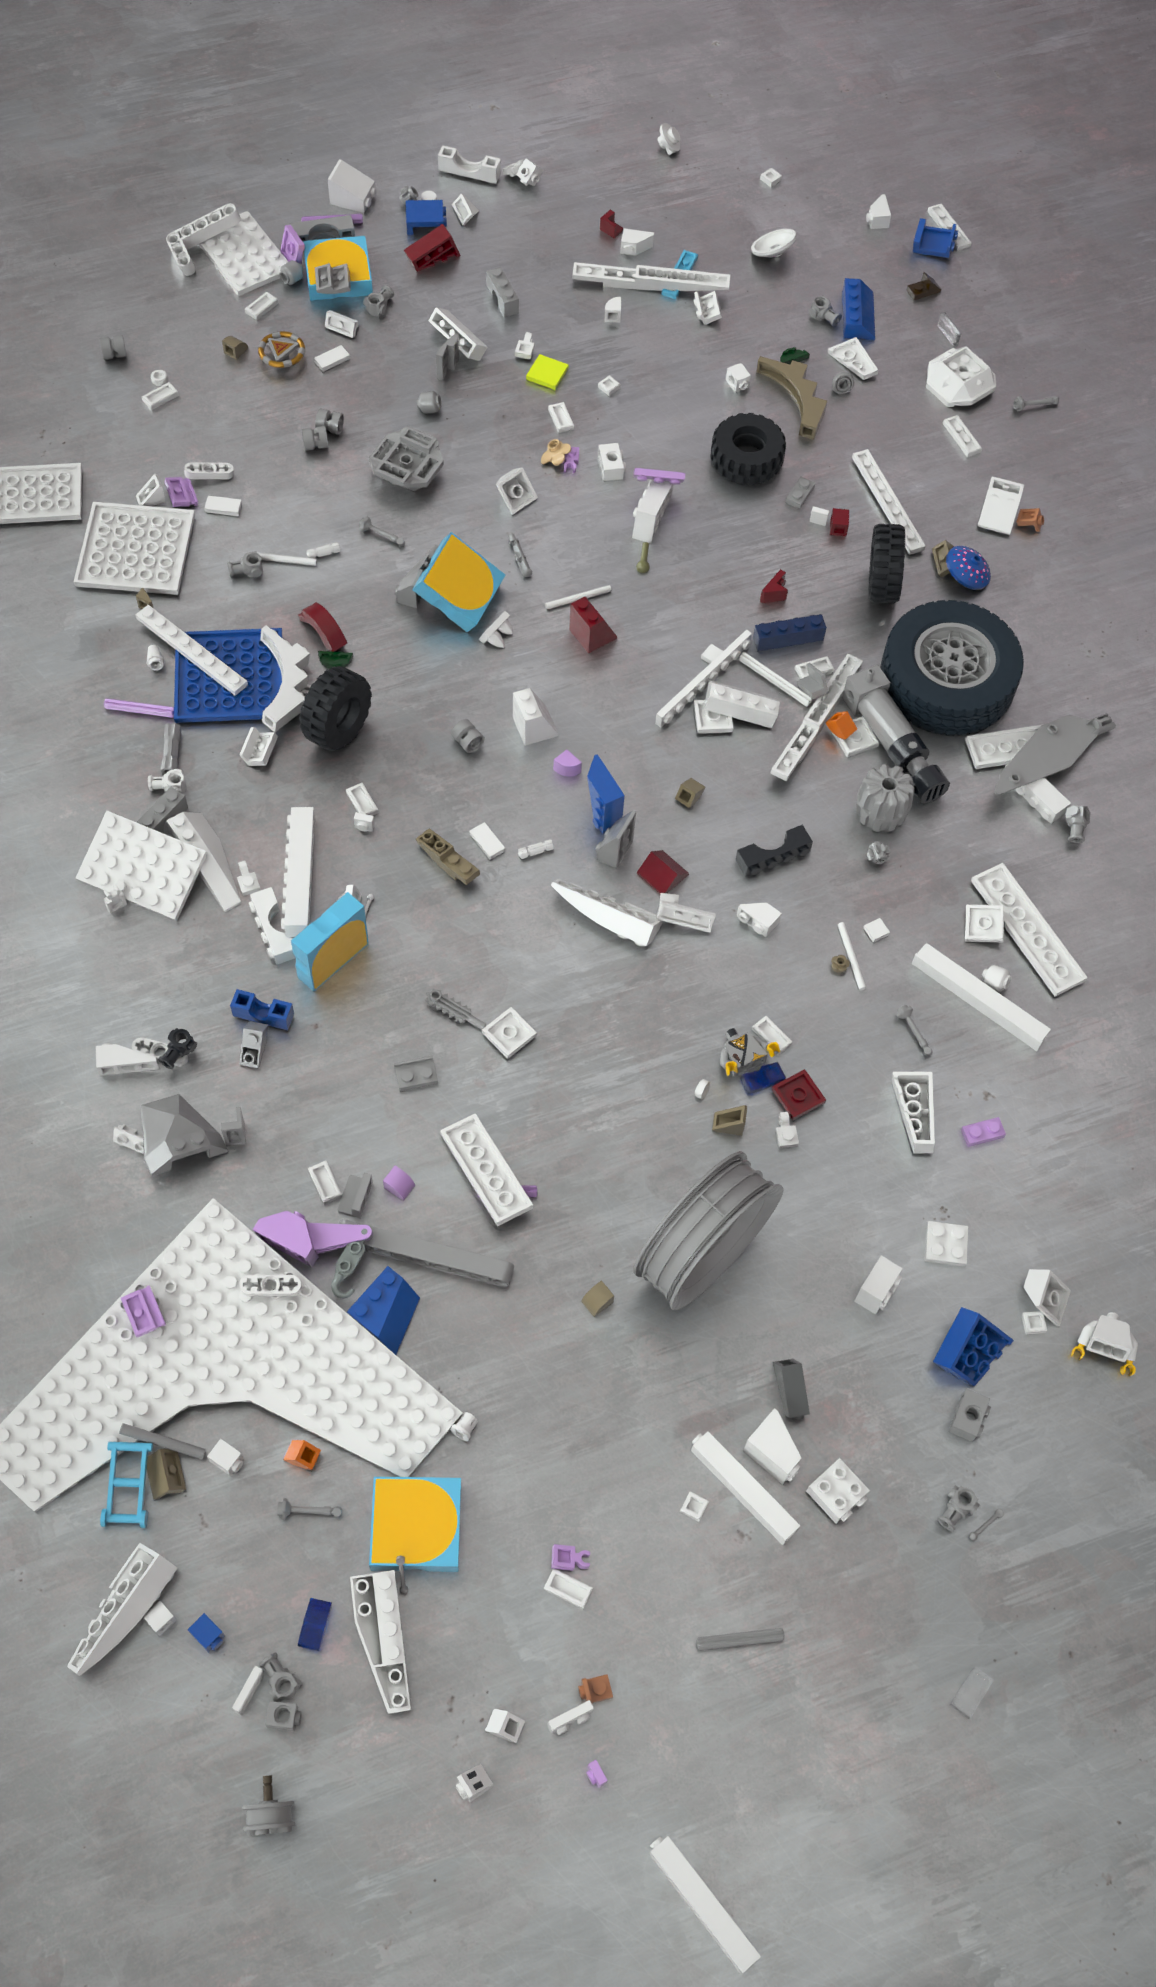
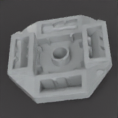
M410 426L385 435L369 456V463L374 475L390 481L392 485H399L413 492L422 487H428L444 465L437 438Z

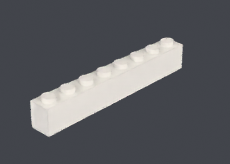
M291 807V815L287 816V824L290 826V829H287L286 832L289 843H286V855H288V858H285V869L288 870L287 873H284V884H287V887L283 888V899H286V903H282V914H285V918H281V929H285L286 937H296L310 925L315 826L313 807Z

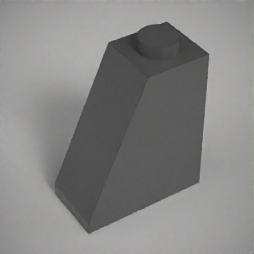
M793 1358L773 1362L785 1415L792 1418V1420L804 1419V1415H809L810 1412L802 1363Z

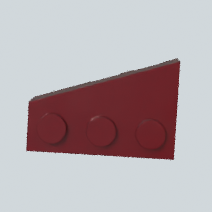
M443 224L404 249L408 260L417 272L434 266V263L442 260L445 262L448 261L447 258L461 256L451 234Z

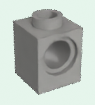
M269 1701L266 1727L295 1731V1726L300 1725L301 1711H298L299 1707L297 1704ZM285 1710L289 1711V1720L280 1722L278 1720L279 1714Z

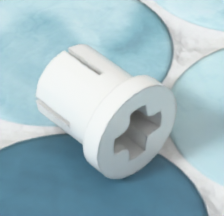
M464 1412L450 1430L459 1439L468 1441L471 1437L470 1433L478 1423V1420L472 1414Z

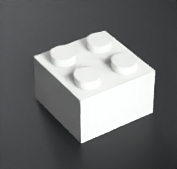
M881 1255L860 1288L854 1302L875 1315L879 1309L883 1311L903 1278L900 1276L903 1268Z

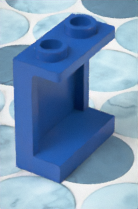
M406 200L407 235H413V227H439L441 224L447 227V218L443 217L446 216V206H443V200Z
M920 218L913 242V253L949 258L950 253L954 252V240L958 238L957 224H953L952 230L926 226V219Z

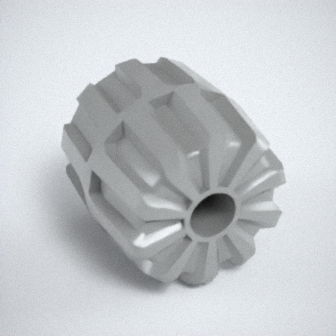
M882 764L880 769L872 768L868 771L866 778L863 779L859 788L856 803V814L860 815V822L864 826L870 827L875 832L894 831L896 826L903 824L911 809L915 789L912 785L913 779L910 774H904L903 768L899 766L890 768L888 764Z

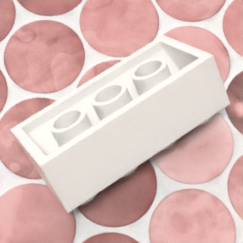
M709 680L704 709L772 728L778 716L780 701L772 697Z

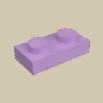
M999 1117L962 1126L961 1128L968 1147L1006 1136Z

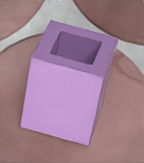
M567 749L554 759L553 770L558 774L571 777L581 773L582 762Z
M394 1166L383 1180L384 1189L403 1201L415 1187V1183L410 1176L397 1166Z

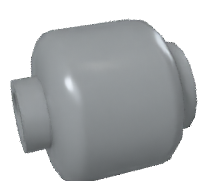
M291 260L281 266L279 273L281 280L289 285H293L303 278L302 265Z
M435 391L422 392L419 399H417V408L421 409L424 414L437 413L439 408L442 407L441 397Z

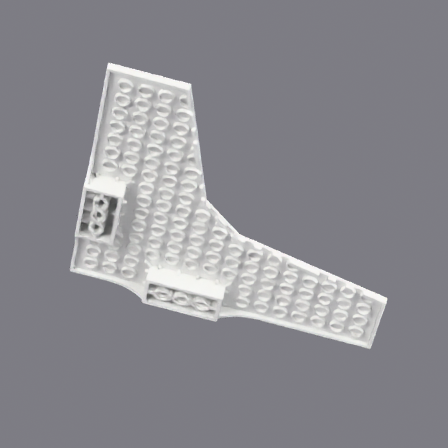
M213 1198L0 1424V1480L34 1512H37L59 1497L61 1493L78 1484L80 1480L97 1471L105 1463L110 1462L111 1451L107 1449L108 1442L139 1441L138 1439L119 1434L122 1423L153 1432L157 1427L174 1418L173 1416L188 1407L206 1404H228L231 1402H252L382 1467V1469L398 1477H410L463 1413ZM247 1275H295L300 1279L302 1289L295 1296H246L240 1289V1281ZM262 1280L258 1281L259 1285H254L252 1281H248V1284L244 1285V1287L248 1291L251 1290V1287H259V1291H262ZM269 1280L265 1284V1289L268 1291H273L277 1287V1283L274 1280ZM280 1280V1291H283L282 1286H288L290 1290L298 1286L293 1280L289 1285H283V1280ZM150 1285L166 1325L137 1338L121 1297L139 1289L142 1290ZM117 1451V1456L124 1451Z

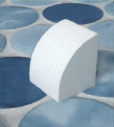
M621 297L612 298L606 303L604 322L620 323Z
M160 1600L143 1616L159 1636L177 1621Z
M494 1709L485 1731L504 1740L517 1743L525 1720L508 1711Z

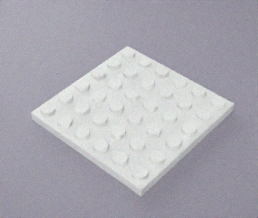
M93 502L74 578V585L77 587L137 592L144 588L146 592L178 595L195 517L194 510Z

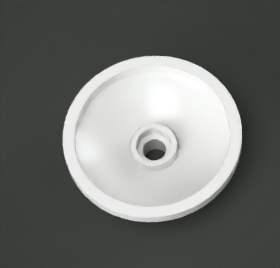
M779 229L769 232L752 244V253L759 257H779L794 244L797 238L796 232L793 229Z

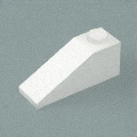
M105 1043L101 1046H96V1068L100 1076L159 1070L156 1057L117 1044Z

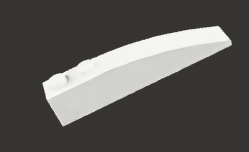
M181 812L166 820L169 832L173 838L208 852L198 874L224 912L240 905L241 900L221 841L202 813Z
M557 879L551 884L561 896L584 915L612 932L617 933L618 937L633 940L636 945L647 946L652 943L664 922L656 920V914L627 902H625V905L616 903V898L610 896L608 898L599 897L598 892L593 890L582 891L581 886Z
M139 1543L111 1583L109 1588L112 1591L108 1599L102 1600L99 1606L102 1610L96 1620L92 1619L88 1627L89 1635L80 1641L67 1667L80 1676L118 1645L137 1625L153 1603L158 1600L166 1584L173 1578L177 1567L160 1554Z

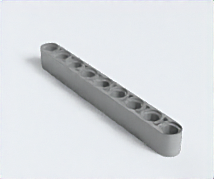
M345 1219L339 1221V1224L365 1225ZM370 1226L373 1232L372 1238L364 1242L365 1251L503 1287L509 1286L514 1270V1265L505 1260Z

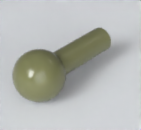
M647 542L642 543L641 559L636 565V569L640 573H646L650 568L647 562L649 543Z

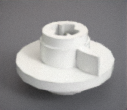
M663 123L660 126L661 135L658 137V142L662 149H666L668 155L680 150L681 137L675 127H671L668 123Z

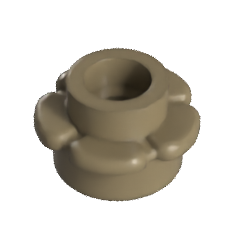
M844 955L834 956L831 960L832 969L838 973L846 971L850 965L849 960Z

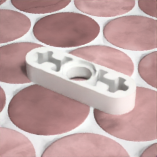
M190 462L185 465L184 474L188 479H231L234 475V467L230 463ZM210 469L213 472H206L205 470Z
M137 1038L132 1043V1049L156 1057L158 1061L160 1056H156L155 1051L159 1048L167 1051L168 1044L147 1038ZM144 1045L145 1048H142L141 1051H139L138 1047ZM188 1055L183 1056V1058L179 1057L174 1066H184L188 1062Z
M247 1275L241 1279L240 1289L246 1296H295L300 1293L302 1284L295 1275ZM262 1280V1291H259V1287H251L250 1291L244 1287V1285L248 1284V1281H252L254 1285H259L258 1281ZM269 1280H274L277 1283V1287L273 1291L265 1289V1284ZM280 1280H283V1285H289L293 1280L298 1286H295L293 1290H290L288 1286H282L283 1291H280Z

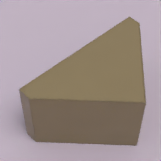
M743 1105L715 1112L712 1130L742 1136L746 1122L747 1106Z

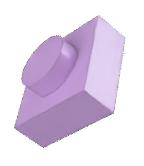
M597 1760L589 1763L587 1766L589 1771L586 1774L592 1785L596 1783L598 1788H600L608 1780Z

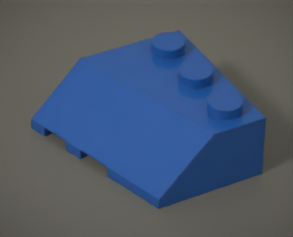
M596 754L591 763L587 779L594 818L593 823L604 834L608 828H611L617 820L623 817L625 795L598 754Z
M387 1266L346 1313L397 1355L420 1297L403 1277Z
M961 1307L933 1362L946 1372L975 1386L990 1369V1363L995 1358L999 1359L1003 1354L1001 1350L1006 1345H1011L1014 1340L981 1314Z

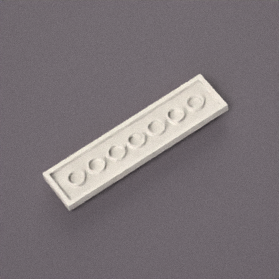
M1003 863L972 877L971 882L988 905H1004L1005 929L1055 997L1087 980L1088 977Z

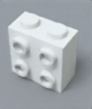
M840 1458L806 1490L836 1524L840 1520L845 1522L853 1514L851 1510L856 1505L860 1508L868 1500L866 1496L870 1491Z

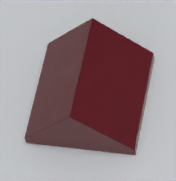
M663 850L651 851L637 871V874L659 894L668 893L689 875L682 866Z

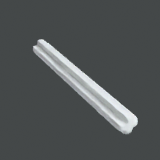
M743 652L739 660L794 699L805 706L812 702V698L748 653Z

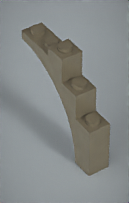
M760 356L756 372L777 381L794 397L801 414L799 435L814 440L826 411L827 400L814 397L817 382L805 379L808 365L793 360L791 365Z

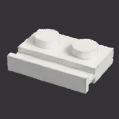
M590 1700L548 1721V1728L551 1734L557 1732L558 1735H561L570 1730L569 1725L575 1722L582 1724L588 1721L594 1709Z

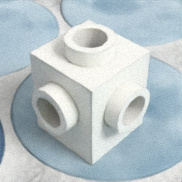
M526 158L516 175L521 178L520 182L526 186L528 184L535 186L544 170Z

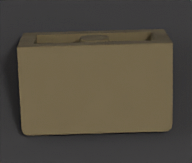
M947 540L932 548L937 572L940 577L950 573L946 563V556L955 547Z
M159 1449L148 1456L147 1473L153 1499H159L167 1493H182L186 1490L178 1452L170 1449Z

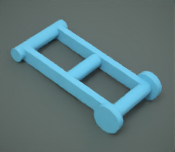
M108 1442L107 1449L111 1451L107 1509H102L100 1525L101 1527H106L107 1523H140L141 1528H146L148 1511L143 1510L148 1452H152L153 1443ZM117 1451L142 1452L140 1478H115ZM114 1487H139L137 1514H112Z

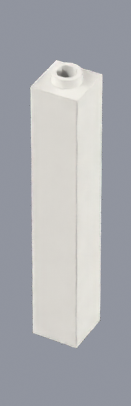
M708 1431L704 1435L700 1433L692 1441L694 1445L691 1452L782 1545L798 1531L800 1525Z
M660 1836L650 1845L653 1850L650 1851L649 1855L740 1974L744 1973L761 1956L670 1837L667 1836L663 1840Z

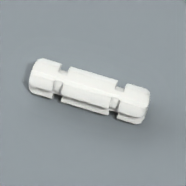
M338 542L331 543L330 546L327 544L316 547L315 550L313 548L308 549L307 556L308 558L315 559L316 556L319 558L330 555L331 552L338 553L340 552V545Z
M548 839L544 843L538 842L527 846L528 848H519L518 855L521 859H524L528 855L534 856L543 853L544 850H553L554 845L552 840Z

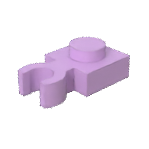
M571 447V452L565 454L563 462L564 472H567V468H572L573 473L576 472V464L579 463V447Z
M554 1544L552 1546L551 1569L573 1571L575 1565L580 1569H588L590 1563L583 1562L581 1558L589 1557L590 1552L583 1550L575 1553V1546Z

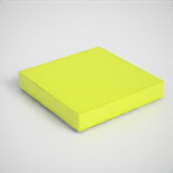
M539 354L527 373L526 380L556 390L567 372L569 364Z

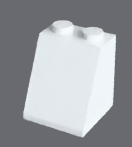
M338 160L328 178L331 205L365 213L366 209L371 205V200L376 196L375 181L343 160Z
M531 688L513 693V720L525 746L558 736L547 707Z
M774 1408L749 1437L743 1452L783 1485L787 1480L791 1482L797 1475L798 1470L801 1468L798 1465L801 1456L779 1412Z

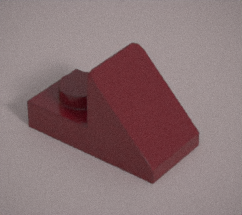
M780 569L764 587L760 597L761 603L779 602L787 599L788 589L784 587L786 583L785 571Z

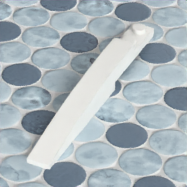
M574 262L572 279L603 282V287L636 290H729L730 275L644 265H637L636 269Z
M850 654L846 655L827 683L829 693L817 698L804 717L802 725L772 767L770 774L785 781L788 780L840 702L847 677L858 672L863 660Z

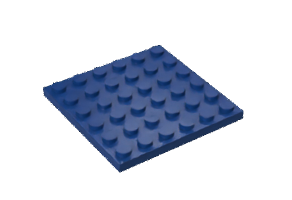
M270 628L275 630L282 638V628ZM261 629L185 632L247 680L248 686L236 696L175 649V723L262 719L263 711L273 702L279 692L282 677L275 656L260 640Z

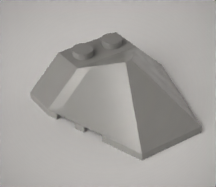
M180 1094L141 1105L144 1161L152 1176L170 1171L172 1161L206 1151L208 1157L211 1158L228 1152L220 1133Z

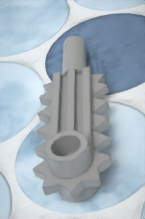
M432 989L431 992L426 993L428 997L425 1001L429 1002L430 1007H436V1011L441 1009L443 1014L448 1013L449 1018L455 1017L456 1022L459 1021L461 1024L467 1021L481 1030L486 1026V1023L471 1015V1009L467 1008V1005L461 1006V1001L455 1002L454 998L449 999L448 994L443 995L441 990Z

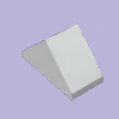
M154 474L136 495L139 506L153 507L166 503L158 474Z

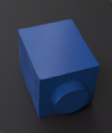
M205 1613L187 1629L208 1653L211 1650L215 1651L224 1641V1633Z

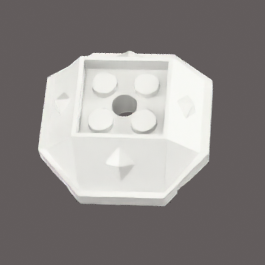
M967 346L959 349L952 348L929 361L926 388L947 407H954L955 405L968 406L995 391L996 374L983 362V359L974 354Z

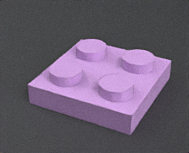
M285 225L280 252L288 262L293 260L302 264V255L305 250L304 242L291 225Z

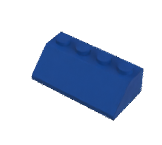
M845 278L842 290L843 338L853 339L857 337V339L875 340L874 293L861 279Z

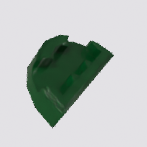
M796 347L788 348L783 351L780 362L791 365L792 360L800 362L808 359L810 354L806 350H798Z
M318 651L319 661L329 669L339 666L346 667L353 659V653Z

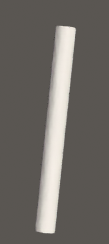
M258 553L261 556V560L317 565V559Z
M608 585L547 602L545 607L548 610L573 603L583 597L591 598L612 591L611 586Z
M844 922L838 924V928L860 991L866 989V985Z

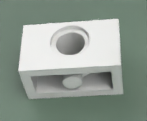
M618 443L598 445V459L603 481L623 479V474L626 472V463L622 462L623 451L619 449Z

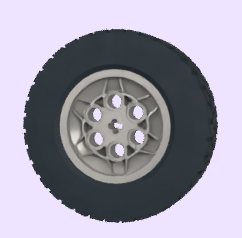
M938 600L911 609L896 622L888 636L880 668L890 681L888 693L908 722L911 721L913 725L919 728L922 727L923 730L929 732L934 731L936 734L942 735L944 733L953 736L957 734L958 736L984 730L996 723L1007 712L1023 674L1024 659L1017 636H1015L1010 627L1008 628V624L1000 620V617L996 614L990 613L989 610L980 608L978 605L968 604V602Z

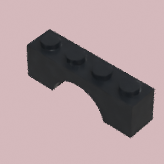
M802 824L786 831L784 844L781 847L766 850L753 843L737 850L736 861L745 877L751 874L756 875L761 870L771 869L779 863L789 862L794 857L808 854L811 851L813 841Z

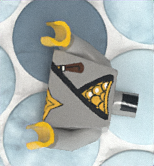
M735 1028L729 1029L725 1033L728 1041L724 1043L721 1051L720 1065L726 1070L727 1076L731 1072L732 1076L736 1077L766 1063L767 1053H769L770 1057H774L775 1051L781 1052L779 1044L777 1042L767 1043L756 1036H752L749 1032L738 1035Z

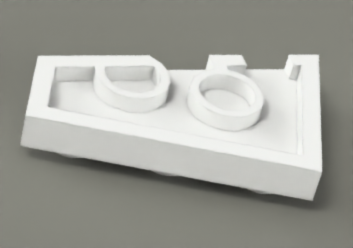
M857 337L828 348L829 355L861 379L865 380L878 374L877 367Z

